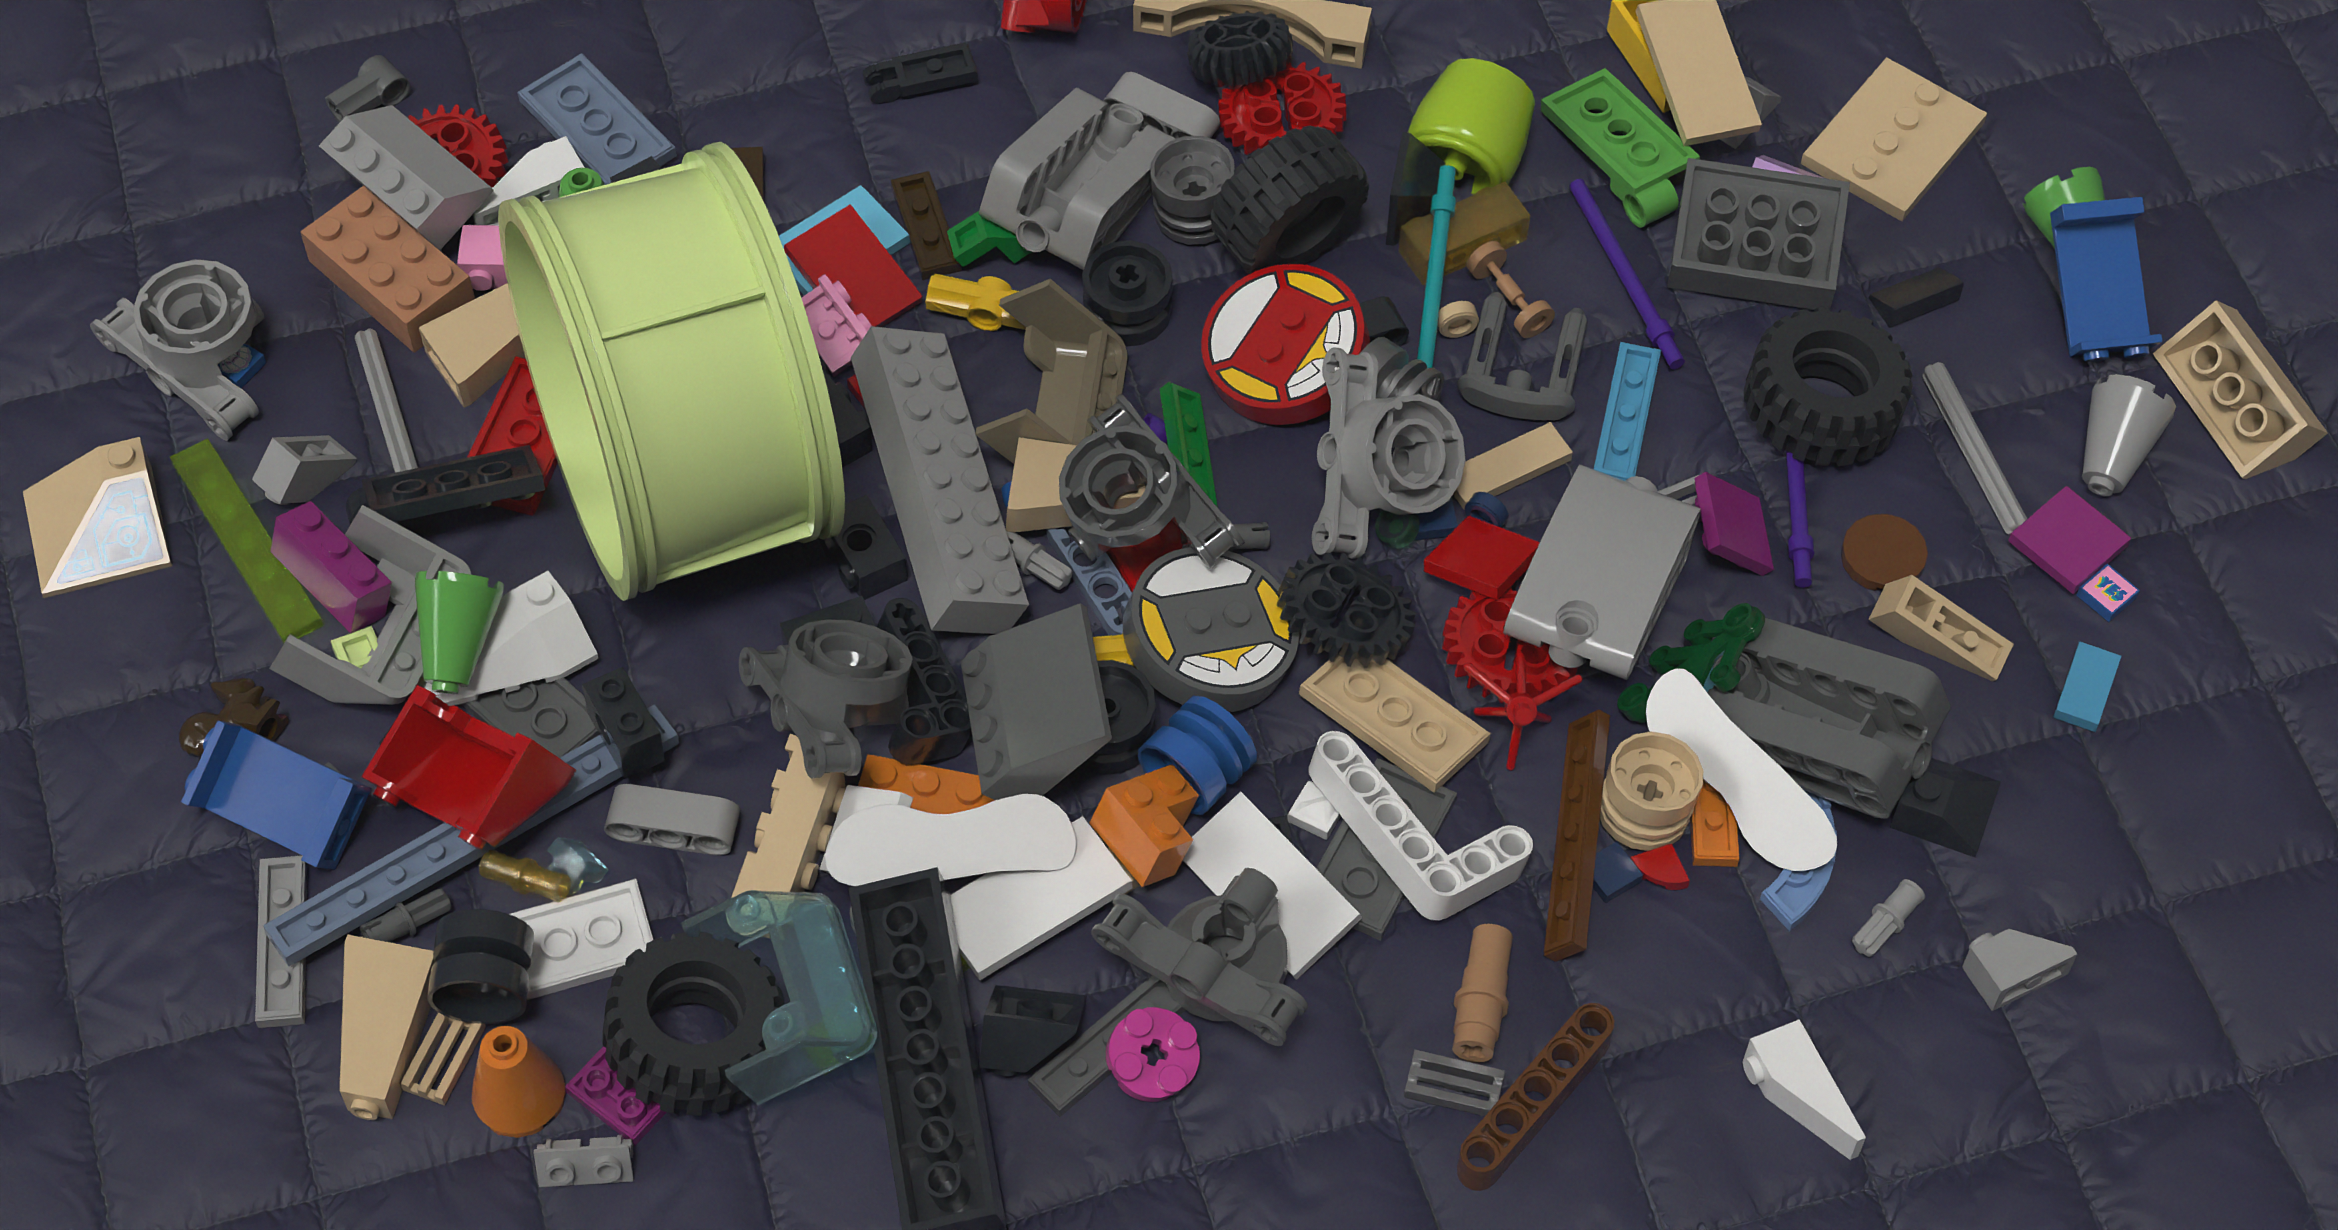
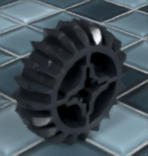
M1247 10L1241 14L1233 12L1232 15L1225 17L1220 15L1217 20H1208L1205 22V26L1196 28L1195 33L1189 36V52H1187L1189 65L1192 66V72L1195 73L1196 79L1203 80L1204 84L1208 85L1215 83L1216 87L1230 85L1231 88H1234L1237 85L1243 84L1248 86L1249 83L1253 82L1262 83L1263 79L1274 78L1277 72L1284 71L1286 65L1292 62V46L1294 45L1292 33L1289 32V26L1286 25L1284 19L1277 18L1276 14L1272 13L1265 15L1263 11L1250 13Z

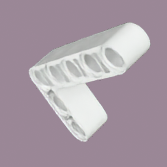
M1330 731L1320 736L1309 765V775L1312 781L1421 915L1430 920L1446 919L1520 878L1533 848V840L1524 829L1512 825L1501 827L1447 855L1352 738L1340 731Z

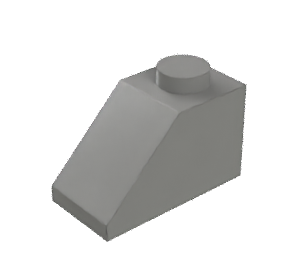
M329 435L276 437L271 439L252 480L265 491V496L274 503L287 505L288 503L309 502L354 466L357 458Z
M2007 929L1994 936L1992 933H1986L1976 938L1968 947L1969 952L1962 968L1991 1011H1994L2068 975L2076 959L2077 952L2072 946Z

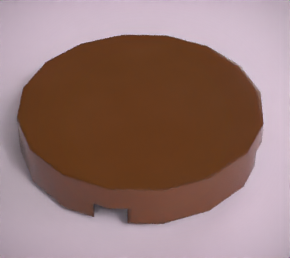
M1872 514L1855 521L1846 531L1841 548L1843 567L1850 577L1863 587L1874 591L1877 588L1883 589L1887 583L1910 575L1919 579L1923 573L1928 556L1926 541L1918 529L1905 519L1889 514Z

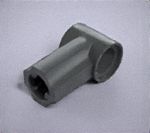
M375 55L363 63L358 72V77L326 96L325 100L334 118L340 123L345 116L372 110L380 104L384 106L399 104L408 95L410 82L385 56Z

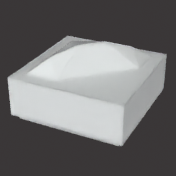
M1308 780L1288 813V822L1327 840L1341 815L1315 783Z

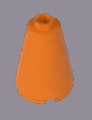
M512 1026L494 1028L484 1036L480 1044L472 1087V1104L475 1113L483 1123L498 1135L519 1138L538 1133L544 1129V1124L553 1116L556 1118L562 1110L566 1096L562 1072L557 1064L519 1029Z

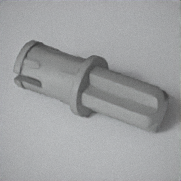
M1006 531L1015 561L1021 566V572L1026 575L1034 574L1057 590L1067 587L1073 574L1071 568L1046 553L1045 547L1040 543L1034 545L1017 533Z
M1902 880L1898 888L1883 904L1878 903L1873 907V915L1853 936L1852 943L1856 947L1855 950L1868 957L1873 956L1893 933L1901 932L1904 928L1905 919L1925 899L1923 890L1913 881Z

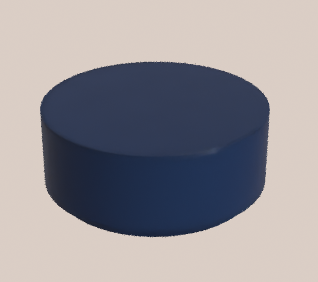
M1486 492L1474 493L1465 505L1466 516H1472L1501 528L1509 517L1505 505L1499 499Z

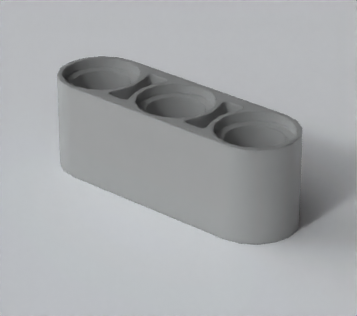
M1134 72L1123 74L1103 100L1109 104V109L1112 105L1120 103L1135 107L1143 114L1144 119L1141 130L1151 125L1176 139L1183 136L1212 138L1221 125L1218 115L1208 106Z
M622 784L615 787L604 831L610 837L628 843L709 855H726L731 850L740 808L733 801L721 797Z

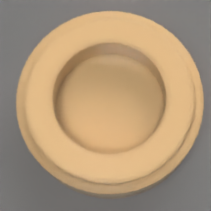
M1468 301L1452 302L1439 310L1438 328L1445 337L1458 338L1471 333L1479 323L1474 304Z

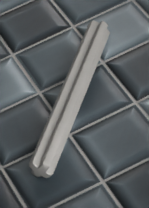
M373 329L359 331L355 335V341L395 473L418 468L377 332Z
M1941 362L1933 365L1929 364L1924 368L1925 372L1922 377L2003 529L2010 535L2027 520V517L1945 365Z

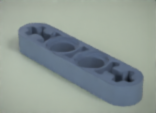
M1063 528L1046 529L1049 543L1061 562L1071 568L1073 581L1108 636L1122 635L1123 624L1119 625V615L1116 610L1121 607V614L1124 616L1126 604L1132 592L1108 554L1105 552L1100 557H1097L1096 562L1091 566H1079L1073 560L1076 555L1083 553L1075 541L1070 543V537ZM1101 584H1110L1117 589V593L1113 597L1105 599L1098 597L1094 590Z

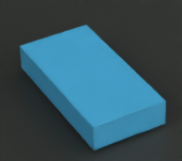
M2079 641L2053 718L2096 732L2121 655Z

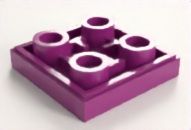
M1704 472L1694 478L1697 492L1695 505L1701 508L1700 514L1704 528L1702 541L1705 548L1711 554L1719 555L1734 562L1738 567H1744L1761 576L1773 571L1774 566L1760 498L1708 472Z
M2065 486L2010 534L2008 541L2074 594L2079 590L2080 586L2127 548L2131 537L2068 486Z
M603 1046L565 1086V1090L568 1095L618 1134L623 1135V1138L632 1139L633 1145L636 1146L667 1112L660 1110V1104L651 1101L649 1105L635 1098L636 1089L634 1087L626 1090L617 1081V1071L609 1068L605 1058L606 1048Z

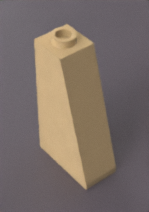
M508 283L419 327L426 354L464 408L475 402L508 373L515 356L525 358Z
M1019 437L1007 507L1006 531L1022 532L1072 526L1060 501L1059 476L1067 456L1077 445ZM1139 484L1136 491H1128L1120 495L1115 501L1113 509L1125 508L1135 503L1143 495L1146 488L1145 484Z
M347 935L344 946L340 1093L347 1110L359 1118L375 1120L377 1116L393 1119L403 1090L400 1083L413 1061L431 1008L427 997L431 968L436 962L432 950Z

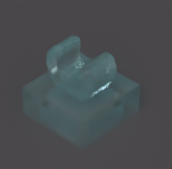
M557 837L547 850L556 860L548 866L546 875L549 878L559 879L563 872L567 871V881L560 888L563 893H576L582 887L583 881L599 883L609 871L581 841Z

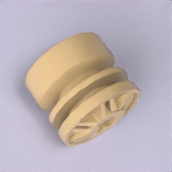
M1652 731L1634 734L1621 742L1611 757L1607 776L1603 782L1600 820L1607 832L1616 841L1632 849L1645 851L1673 844L1680 840L1688 827L1694 805L1698 800L1703 785V768L1696 753L1685 742L1669 734Z

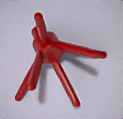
M1522 652L1516 655L1517 692L1511 695L1470 663L1464 664V670L1505 702V707H1477L1474 709V714L1476 716H1507L1514 724L1506 768L1510 771L1515 768L1523 726L1529 725L1534 720L1544 723L1551 722V716L1538 712L1537 706L1569 690L1583 680L1581 675H1576L1532 698L1526 693L1525 655Z

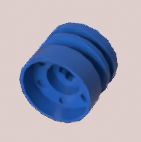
M1192 696L1181 706L1180 710L1169 718V726L1159 728L1138 749V759L1145 774L1173 764L1199 794L1190 813L1203 815L1226 793L1227 784H1234L1242 777V773L1246 772L1257 762V751L1251 737L1230 712L1206 697Z

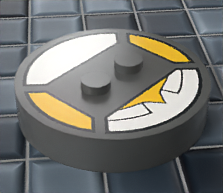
M1192 547L1169 552L1151 563L1140 576L1126 604L1123 616V636L1128 654L1137 670L1146 676L1155 689L1182 705L1192 696H1203L1218 703L1228 712L1254 706L1273 693L1296 655L1299 632L1289 633L1287 629L1291 621L1280 619L1283 608L1278 607L1276 604L1280 597L1277 594L1280 584L1261 566L1239 554L1226 551L1215 560V566L1209 569Z

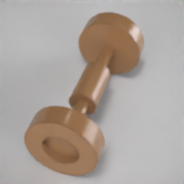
M1487 242L1471 254L1467 261L1468 270L1476 279H1483L1492 274L1496 277L1498 288L1512 305H1518L1522 310L1515 319L1514 327L1523 338H1531L1540 334L1552 323L1555 311L1545 300H1539L1530 305L1526 303L1524 292L1509 274H1503L1500 270L1506 261L1507 252L1499 242Z

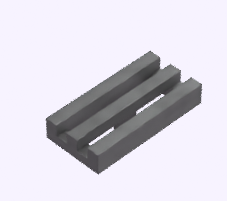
M1414 1050L1404 1097L1485 1116L1499 1100L1505 1070ZM1417 1080L1445 1086L1446 1089L1458 1092L1466 1091L1490 1098L1489 1101L1429 1088L1417 1085Z

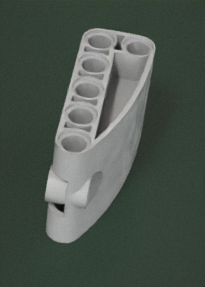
M1075 88L999 156L991 171L979 215L1016 234L1018 242L1026 250L1031 252L1046 250L1084 270L1087 259L1098 248L1115 242L1152 196L1151 162L1160 148L1176 138L1151 125L1141 130L1144 119L1143 114L1133 106L1120 103L1112 105L1109 109L1108 103L1079 88Z
M1580 464L1535 552L1508 614L1503 633L1537 647H1542L1544 642L1550 644L1548 652L1550 658L1561 666L1575 668L1583 665L1587 659H1590L1591 667L1627 680L1683 569L1695 534L1701 508L1658 493L1656 486L1646 478L1635 476L1624 481Z

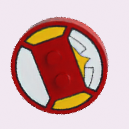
M1282 264L1266 267L1243 277L1219 297L1205 321L1202 331L1201 351L1206 370L1216 392L1231 409L1253 421L1286 425L1304 422L1331 410V398L1322 375V365L1326 353L1329 349L1335 347L1343 349L1347 354L1359 355L1370 343V337L1360 304L1353 292L1342 280L1317 267L1302 264Z

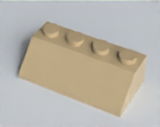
M2217 300L2214 301L2153 353L2243 479H2248L2296 460L2328 434L2237 309Z

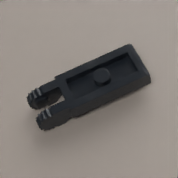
M966 42L892 57V60L869 65V67L863 70L865 83L872 85L868 92L871 102L873 101V103L877 104L894 102L900 95L905 97L978 81L977 69L969 45Z

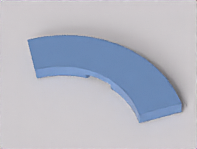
M1804 790L1825 812L1837 836V830H1835L1830 810V800ZM1836 852L1827 864L1806 871L1783 869L1778 878L1762 892L1760 900L1789 932L1808 916L1822 897L1835 863Z

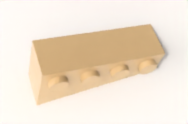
M793 734L789 735L785 746L790 759L786 772L777 769L771 785L772 789H774L771 798V814L762 812L756 827L754 845L758 848L757 853L747 852L728 905L733 928L779 942L784 941L789 927L794 929L800 920L803 904L800 902L805 889L811 890L816 882L819 866L816 863L821 851L825 852L833 829L832 825L846 790L843 772L824 773L821 778L813 779L808 776L804 766L800 741Z

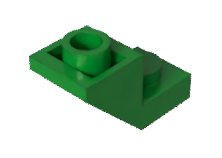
M979 211L947 231L954 259L963 267L996 246L1013 263L1032 253L1021 246L1016 234L980 216Z

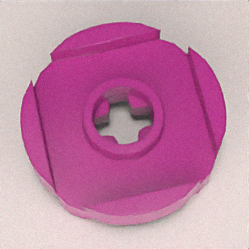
M1147 1007L1133 1010L1117 1024L1108 1039L1106 1046L1109 1071L1112 1070L1113 1076L1119 1082L1118 1086L1129 1096L1146 1102H1159L1168 1099L1184 1089L1196 1074L1200 1060L1196 1030L1191 1023L1184 1021L1176 1013L1163 1008ZM1151 1043L1158 1045L1159 1051L1164 1053V1060L1159 1059L1155 1066L1147 1064L1148 1056L1141 1053V1048H1148Z

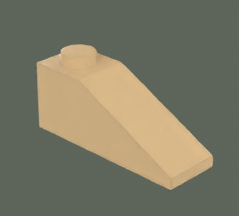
M1913 575L1885 584L1868 619L1902 643L1990 681L1998 679L2014 645Z

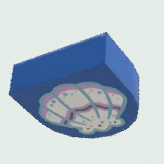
M243 344L236 353L227 357L218 366L224 377L242 388L266 364L264 354L247 344Z

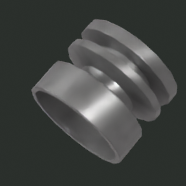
M1183 136L1169 141L1160 148L1151 162V185L1155 221L1161 232L1174 241L1192 245L1206 244L1218 239L1212 230L1211 210L1213 209L1216 195L1222 192L1221 186L1226 179H1230L1234 175L1235 165L1228 148L1217 140L1204 136Z
M1385 337L1376 338L1362 350L1361 353H1373L1378 361L1376 398L1420 394L1439 401L1445 378L1437 369L1428 368L1421 359H1415L1408 363L1409 355L1407 351Z

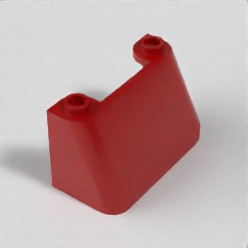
M416 685L361 777L376 786L373 795L394 807H397L401 800L460 830L458 838L482 851L485 844L492 847L498 845L563 791L575 775L576 769L531 738L518 732L514 737L472 717L455 705L449 706L437 698L433 692Z

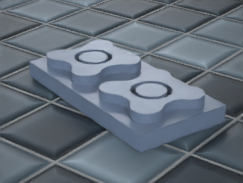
M582 53L517 92L519 101L556 139L567 137L583 166L596 171L605 185L611 183L610 177L650 156L654 158L659 166L677 156L675 146Z

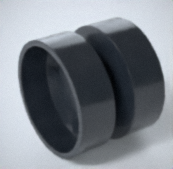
M462 910L441 918L436 928L433 957L436 962L431 968L427 999L430 1006L446 1017L477 1024L502 1023L521 1016L526 1010L529 987L527 970L530 968L532 961L533 929L526 922L513 915L493 910Z

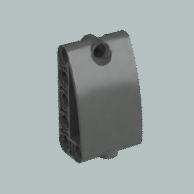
M1765 618V624L1759 637L1745 644L1735 666L1741 674L1739 683L1733 689L1726 692L1720 691L1715 685L1707 692L1725 715L1778 763L1803 790L1881 819L1890 816L1911 778H1920L1926 772L1932 756L1931 743L1951 710L1941 680L1928 668ZM1722 656L1715 662L1713 669L1720 663Z

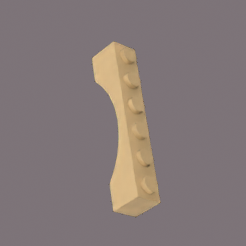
M1135 0L1133 4V31L1173 37L1196 29L1199 26H1205L1206 21H1215L1220 15L1225 17L1232 15L1233 12L1241 14L1248 10L1250 13L1263 11L1265 15L1270 13L1276 14L1277 18L1284 19L1286 25L1289 26L1292 39L1313 52L1322 62L1362 69L1369 40L1372 8L1326 0Z

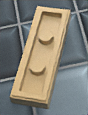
M1549 422L1465 461L1461 483L1453 495L1465 510V505L1474 493L1486 492L1493 496L1501 494L1571 461L1573 452L1552 423Z

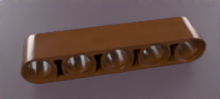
M1588 1003L1579 1007L1466 1137L1461 1145L1457 1164L1459 1181L1465 1187L1471 1190L1482 1191L1494 1185L1606 1054L1614 1029V1017L1607 1007L1599 1003ZM1593 1027L1601 1035L1590 1036L1584 1033L1582 1028ZM1558 1059H1566L1570 1061L1574 1065V1067L1561 1068L1557 1066L1554 1061ZM1536 1091L1543 1094L1546 1099L1534 1101L1526 1093ZM1510 1124L1518 1132L1506 1134L1500 1131L1497 1126ZM1482 1157L1490 1165L1487 1167H1476L1470 1163L1469 1159Z

